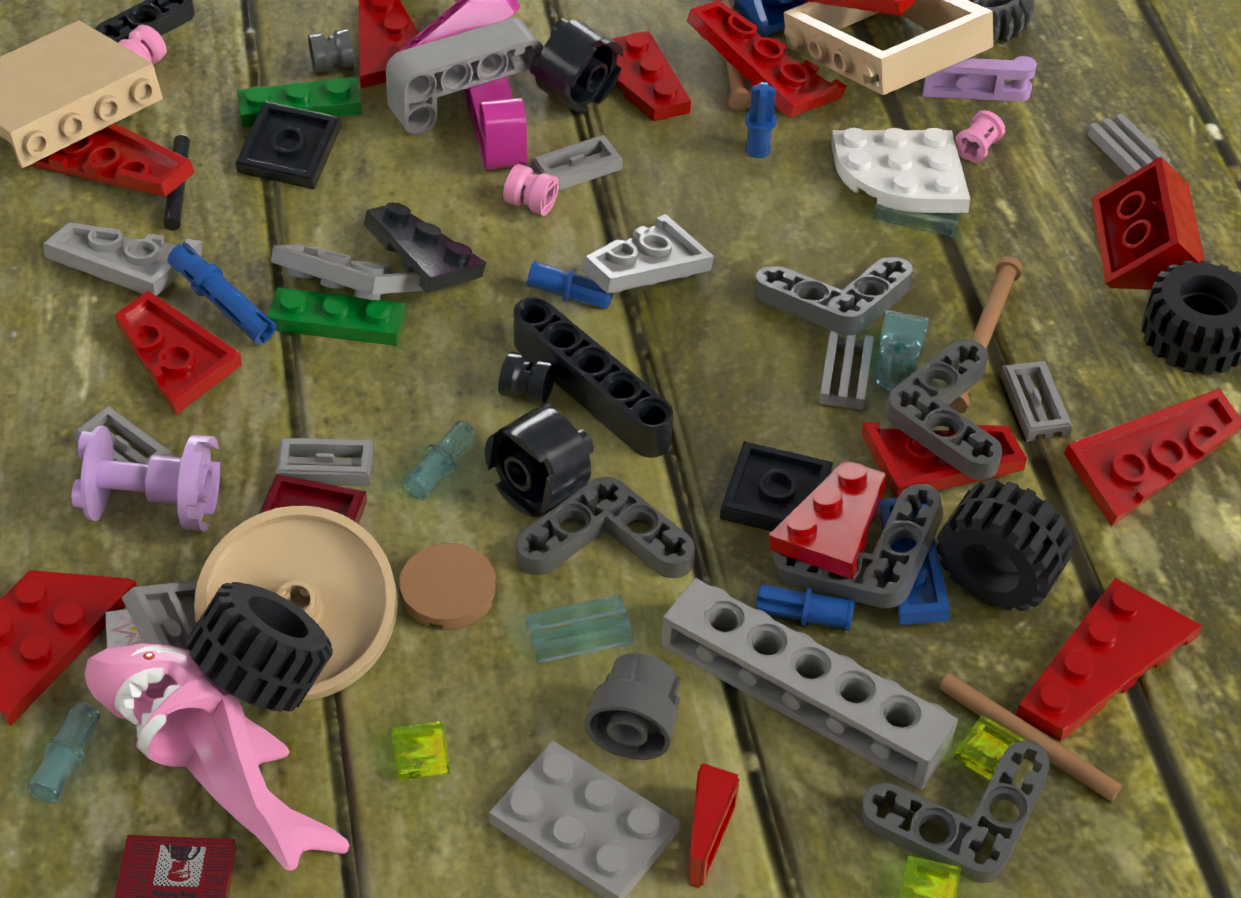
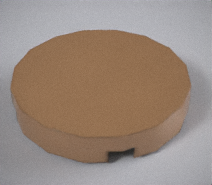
M460 543L436 544L423 548L406 562L400 572V599L405 611L418 623L430 627L429 623L442 625L444 630H456L474 624L488 613L493 605L492 600L496 594V573L490 560L477 549Z

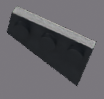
M391 202L385 206L367 209L363 225L386 250L398 252L402 256L400 265L407 272L416 271L421 277L419 285L426 293L483 276L486 261L473 254L471 248L467 245L455 242L442 234L441 229L436 225L424 222L413 215L407 206Z

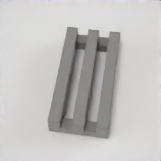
M1122 113L1115 116L1114 122L1107 118L1102 121L1101 126L1097 122L1089 126L1087 136L1127 175L1139 170L1160 156L1170 164V159Z
M601 135L532 158V170L535 174L547 173L558 177L559 191L622 170L623 158L608 139Z
M830 330L819 404L863 410L874 336L865 335L864 341L856 340V334L847 335V339L839 338V333ZM836 350H842L845 353L838 395H831L829 393ZM854 352L862 353L856 398L847 397Z
M1039 361L1002 366L1000 377L1026 442L1035 441L1038 434H1042L1044 440L1052 439L1055 432H1059L1061 437H1069L1072 423L1046 362ZM1031 373H1034L1054 420H1049L1041 402L1042 398L1038 389L1034 386L1030 376Z
M109 406L73 432L75 441L78 444L79 437L83 431L93 432L97 426H102L106 423L150 455V457L145 458L130 447L129 443L122 437L111 433L113 449L115 450L114 461L148 464L152 455L172 456L171 451Z
M281 438L276 474L331 485L371 486L374 440ZM289 456H316V457H289ZM334 457H362V458H334Z

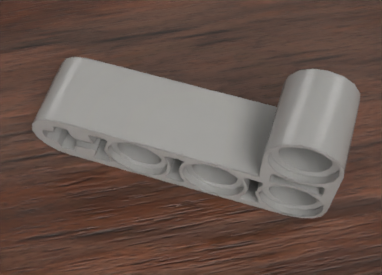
M512 18L402 50L389 60L386 68L388 107L409 134H423L433 127L436 122L438 97L529 69L532 59L538 53H541L543 45L522 20Z

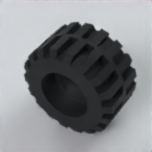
M1192 260L1183 261L1182 266L1173 264L1167 267L1166 272L1161 271L1153 283L1141 325V330L1145 333L1143 339L1147 346L1153 347L1152 353L1158 358L1164 357L1166 364L1172 367L1180 366L1184 368L1183 371L1193 373L1194 370L1201 371L1202 375H1210L1213 373V370L1220 373L1227 372L1230 366L1237 367L1240 365L1241 273L1229 270V266L1223 264L1218 266L1211 264V261L1201 260L1200 263H1195Z
M989 480L987 485L981 482L974 485L972 490H968L940 530L937 537L939 542L936 548L937 553L942 557L940 562L943 568L951 573L950 578L956 584H960L966 593L972 597H978L987 605H997L1002 610L1011 611L1014 607L1019 611L1028 610L1030 606L1036 607L1041 604L1052 589L1073 554L1074 546L1071 544L1073 536L1071 530L1064 527L1067 523L1064 517L1053 510L1054 506L1049 501H1043L1036 496V492L1029 488L1026 490L1021 489L1018 484L1007 482L1006 485H1003L999 480Z
M241 582L222 584L187 641V648L190 651L191 658L215 684L242 701L282 712V710L293 711L296 707L300 706L333 654L330 639L305 611L288 599L270 590Z

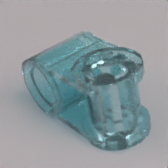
M886 309L878 346L880 352L875 369V380L878 385L892 391L897 385L916 372L919 356H922L930 317Z

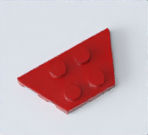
M29 570L0 599V713L6 724L11 726L105 629L106 612L123 610L126 607L122 597L130 589L137 587L136 581L121 577Z

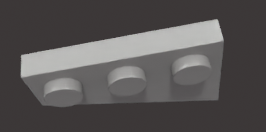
M663 214L656 218L655 226L651 228L641 226L635 229L631 239L627 241L615 240L587 255L583 271L607 294L618 293L630 288L654 285L662 281L680 277L685 278L694 274L711 271L714 256L669 216Z
M69 222L43 243L45 258L141 294L149 291L157 296L181 274L167 262L169 253L178 244L164 243L163 235L148 233L145 239L122 237L120 229ZM186 239L185 242L202 256V241Z
M303 244L273 245L271 262L287 267V274L300 278H312L315 276L321 278V285L329 288L346 289V287L355 289V296L363 299L380 300L381 294L423 291L419 285L421 277L416 271L390 274L391 265L380 262H350L351 257L349 255Z

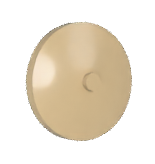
M280 507L265 511L242 522L215 546L207 558L197 582L194 602L196 624L222 584H232V582L251 584L270 590L288 599L315 620L330 639L333 654L302 702L327 697L343 690L360 679L380 658L389 642L395 625L397 614L396 585L391 566L382 548L373 536L355 521L342 514L320 507Z

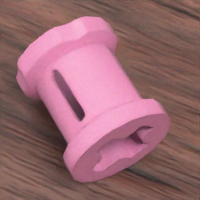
M983 110L977 112L971 119V126L959 132L955 137L958 154L963 159L973 163L981 162L987 156L990 145L997 143L1003 138L1005 134L1003 121L991 111ZM991 127H993V130H992V132L990 133L988 130H989Z

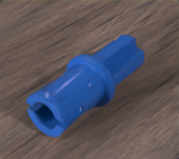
M761 82L760 85L752 87L750 109L744 119L745 125L748 127L745 152L754 158H764L770 154L772 129L777 124V117L774 114L776 90L774 87L768 86V82Z
M536 260L531 265L526 282V287H533L563 296L562 301L567 302L570 298L603 309L608 308L613 297V293L607 294L591 278L576 274L577 270L574 268L569 272L539 263Z
M762 585L757 593L755 607L768 615L799 620L803 627L808 622L850 631L855 600L811 593L812 588L808 587L807 592Z

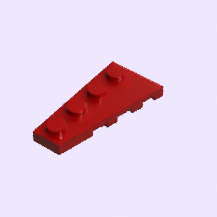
M719 0L690 9L686 21L727 62L745 76L753 86L760 85L761 82H768V86L774 87L776 90L775 106L788 118L842 98L847 87L845 84L837 79L830 83L818 75L820 69L818 66L807 59L800 63L785 53L788 46L776 38L761 37L756 33L758 26Z
M116 123L30 164V166L166 197L195 173L191 160Z
M1219 388L1071 442L1066 447L1064 455L1112 527L1237 435L1241 430V418Z
M1114 578L1020 702L1016 716L1060 742L1104 709L1106 702L1119 692L1125 693L1133 687L1141 675L1153 666L1157 668L1167 661L1174 650L1182 644L1188 645L1196 639L1202 625Z

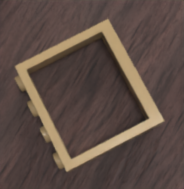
M968 0L915 1L900 16L927 27L931 31L885 51H881L839 31V29L879 12L815 2H807L784 12V35H786L787 48L881 95L888 94L993 48V11Z

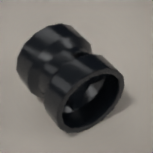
M513 351L509 352L504 360L499 376V394L511 398L518 395L526 396L530 403L540 406L547 403L554 385L556 364L543 359L533 363L524 354Z

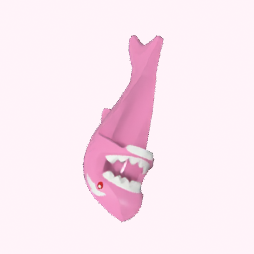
M145 643L107 648L87 660L85 679L90 692L96 700L116 717L137 725L138 740L136 747L147 758L156 763L170 767H186L223 808L245 828L255 834L285 870H295L301 855L307 850H322L341 854L348 852L350 845L347 839L331 827L290 809L267 789L258 766L261 763L285 758L290 751L275 736L246 718L239 699L223 690L206 676L191 658L190 651L170 645Z

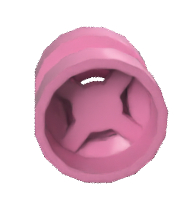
M139 25L129 33L128 39H122L118 42L153 64H156L165 57L167 52L163 38L156 30L147 25Z
M516 164L507 176L503 190V199L506 203L517 207L523 204L527 205L531 212L545 216L552 209L558 195V177L547 173L537 175L534 174L532 168Z

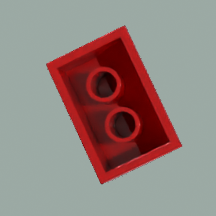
M1162 156L1091 197L1105 283L1110 288L1152 290L1157 276L1161 271L1166 272L1168 266L1173 264L1182 266L1183 261L1189 260L1195 263H1200L1201 260L1205 261L1189 184Z

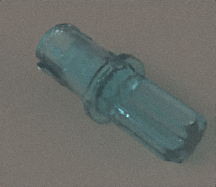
M460 420L455 423L436 445H428L424 450L425 456L402 479L405 490L414 498L425 500L442 478L456 471V461L474 442V439L477 437L476 430L469 426L466 421Z
M85 702L77 703L76 706L71 708L56 738L48 739L45 745L46 754L27 786L33 796L48 803L59 801L71 773H73L76 766L82 765L86 758L83 750L100 720V712L96 708L91 707Z

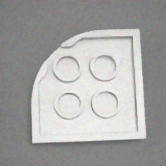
M859 128L832 130L831 146L837 173L842 181L855 193H858L860 188L868 195L877 198V204L901 211L918 213L969 212L970 195L952 130H942L939 128H929L927 130H902L899 128H889L887 130H862Z

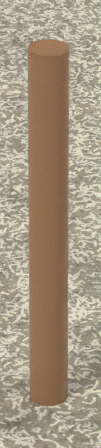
M948 673L942 680L939 690L1015 740L1037 743L1049 755L1050 763L1108 801L1113 802L1123 786L1122 784L961 679Z

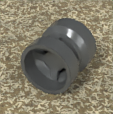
M348 29L335 30L333 35H328V39L321 33L308 34L310 57L315 74L327 72L331 64L341 69L354 68V53Z

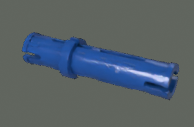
M183 242L182 245L178 244L172 249L167 258L168 264L191 283V289L198 296H205L225 316L243 330L256 345L267 342L273 336L277 328L276 323L264 315L247 297L230 284L223 276L222 269L214 263L209 264L186 242Z

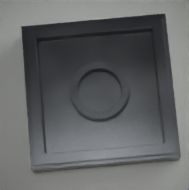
M264 101L235 163L237 172L315 189L342 127L340 117Z
M744 441L721 506L720 519L773 531L832 473L833 462Z

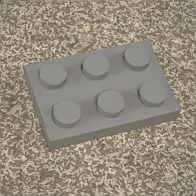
M554 741L545 748L489 812V824L603 898H626L679 833L680 829L679 819Z

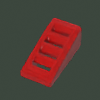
M705 763L700 764V769L697 772L688 872L690 877L689 885L699 889L705 883L736 809L740 781L738 774Z

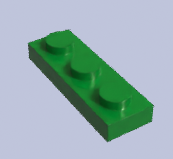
M356 77L294 82L266 87L255 86L237 90L242 128L253 126L264 101L337 117L362 114Z
M277 287L267 317L276 323V331L397 346L406 318V303L369 300L354 296Z

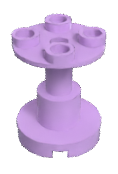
M97 426L93 432L83 431L78 441V457L80 460H83L81 479H76L73 484L72 505L74 508H82L87 520L98 521L105 511L111 489L145 492L148 502L177 505L179 523L183 530L204 532L210 524L202 521L204 514L214 515L219 492L220 462L211 461L210 449L219 450L217 439L214 436L193 434L185 445L182 457L152 455L149 463L145 464L114 461L112 437L106 426Z

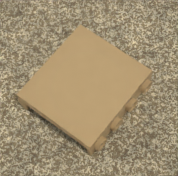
M80 20L0 57V136L12 144L21 168L35 163L163 99L152 62Z

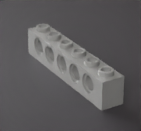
M695 578L663 617L661 647L920 790L925 787L951 748L958 718L949 714L943 707L935 703H928L904 690L895 681L882 678L859 666L852 658L829 650L816 643L807 634L796 632L773 620L764 611L753 609L730 597L727 592L719 587L710 586Z

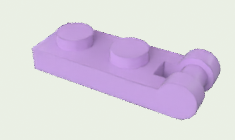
M1019 56L1014 60L968 58L924 77L921 86L922 97L1026 101L1030 98L1032 84L1029 80L1035 76L1037 63L1028 56ZM1004 79H1010V82H1004Z

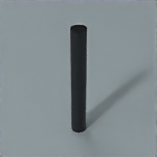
M178 135L174 138L172 151L188 159L190 139L187 136ZM186 180L167 195L164 227L171 231L178 230L181 226Z

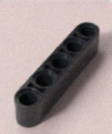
M527 297L515 304L513 309L514 346L521 354H524L533 363L540 359L554 362L556 364L554 382L637 454L653 458L664 455L670 449L673 409L663 397L548 301L538 297Z

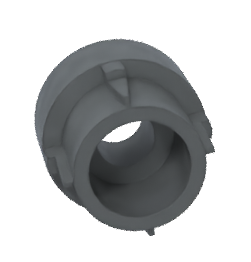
M637 652L619 656L614 661L611 673H608L605 682L594 690L584 721L587 735L596 745L617 756L635 760H649L660 757L669 749L677 722V710L680 703V698L677 694L681 677H677L674 670L667 663L654 656Z

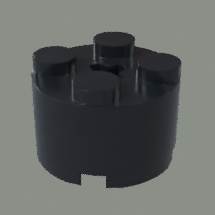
M562 18L552 27L551 37L546 42L541 53H538L532 59L529 70L535 76L536 84L542 91L575 112L583 114L589 112L584 108L591 102L599 105L613 90L622 69L616 63L618 54L623 57V49L620 44L583 21H568Z
M544 403L490 435L485 444V461L488 471L494 467L496 468L501 481L496 483L495 486L512 507L526 515H533L536 512H541L542 514L588 484L591 476L589 455L593 453L594 446L590 436L584 430H576L572 423L560 414L553 405Z

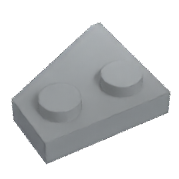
M198 581L133 587L122 597L144 644L170 645L189 651L187 648L188 637L196 626L194 602Z

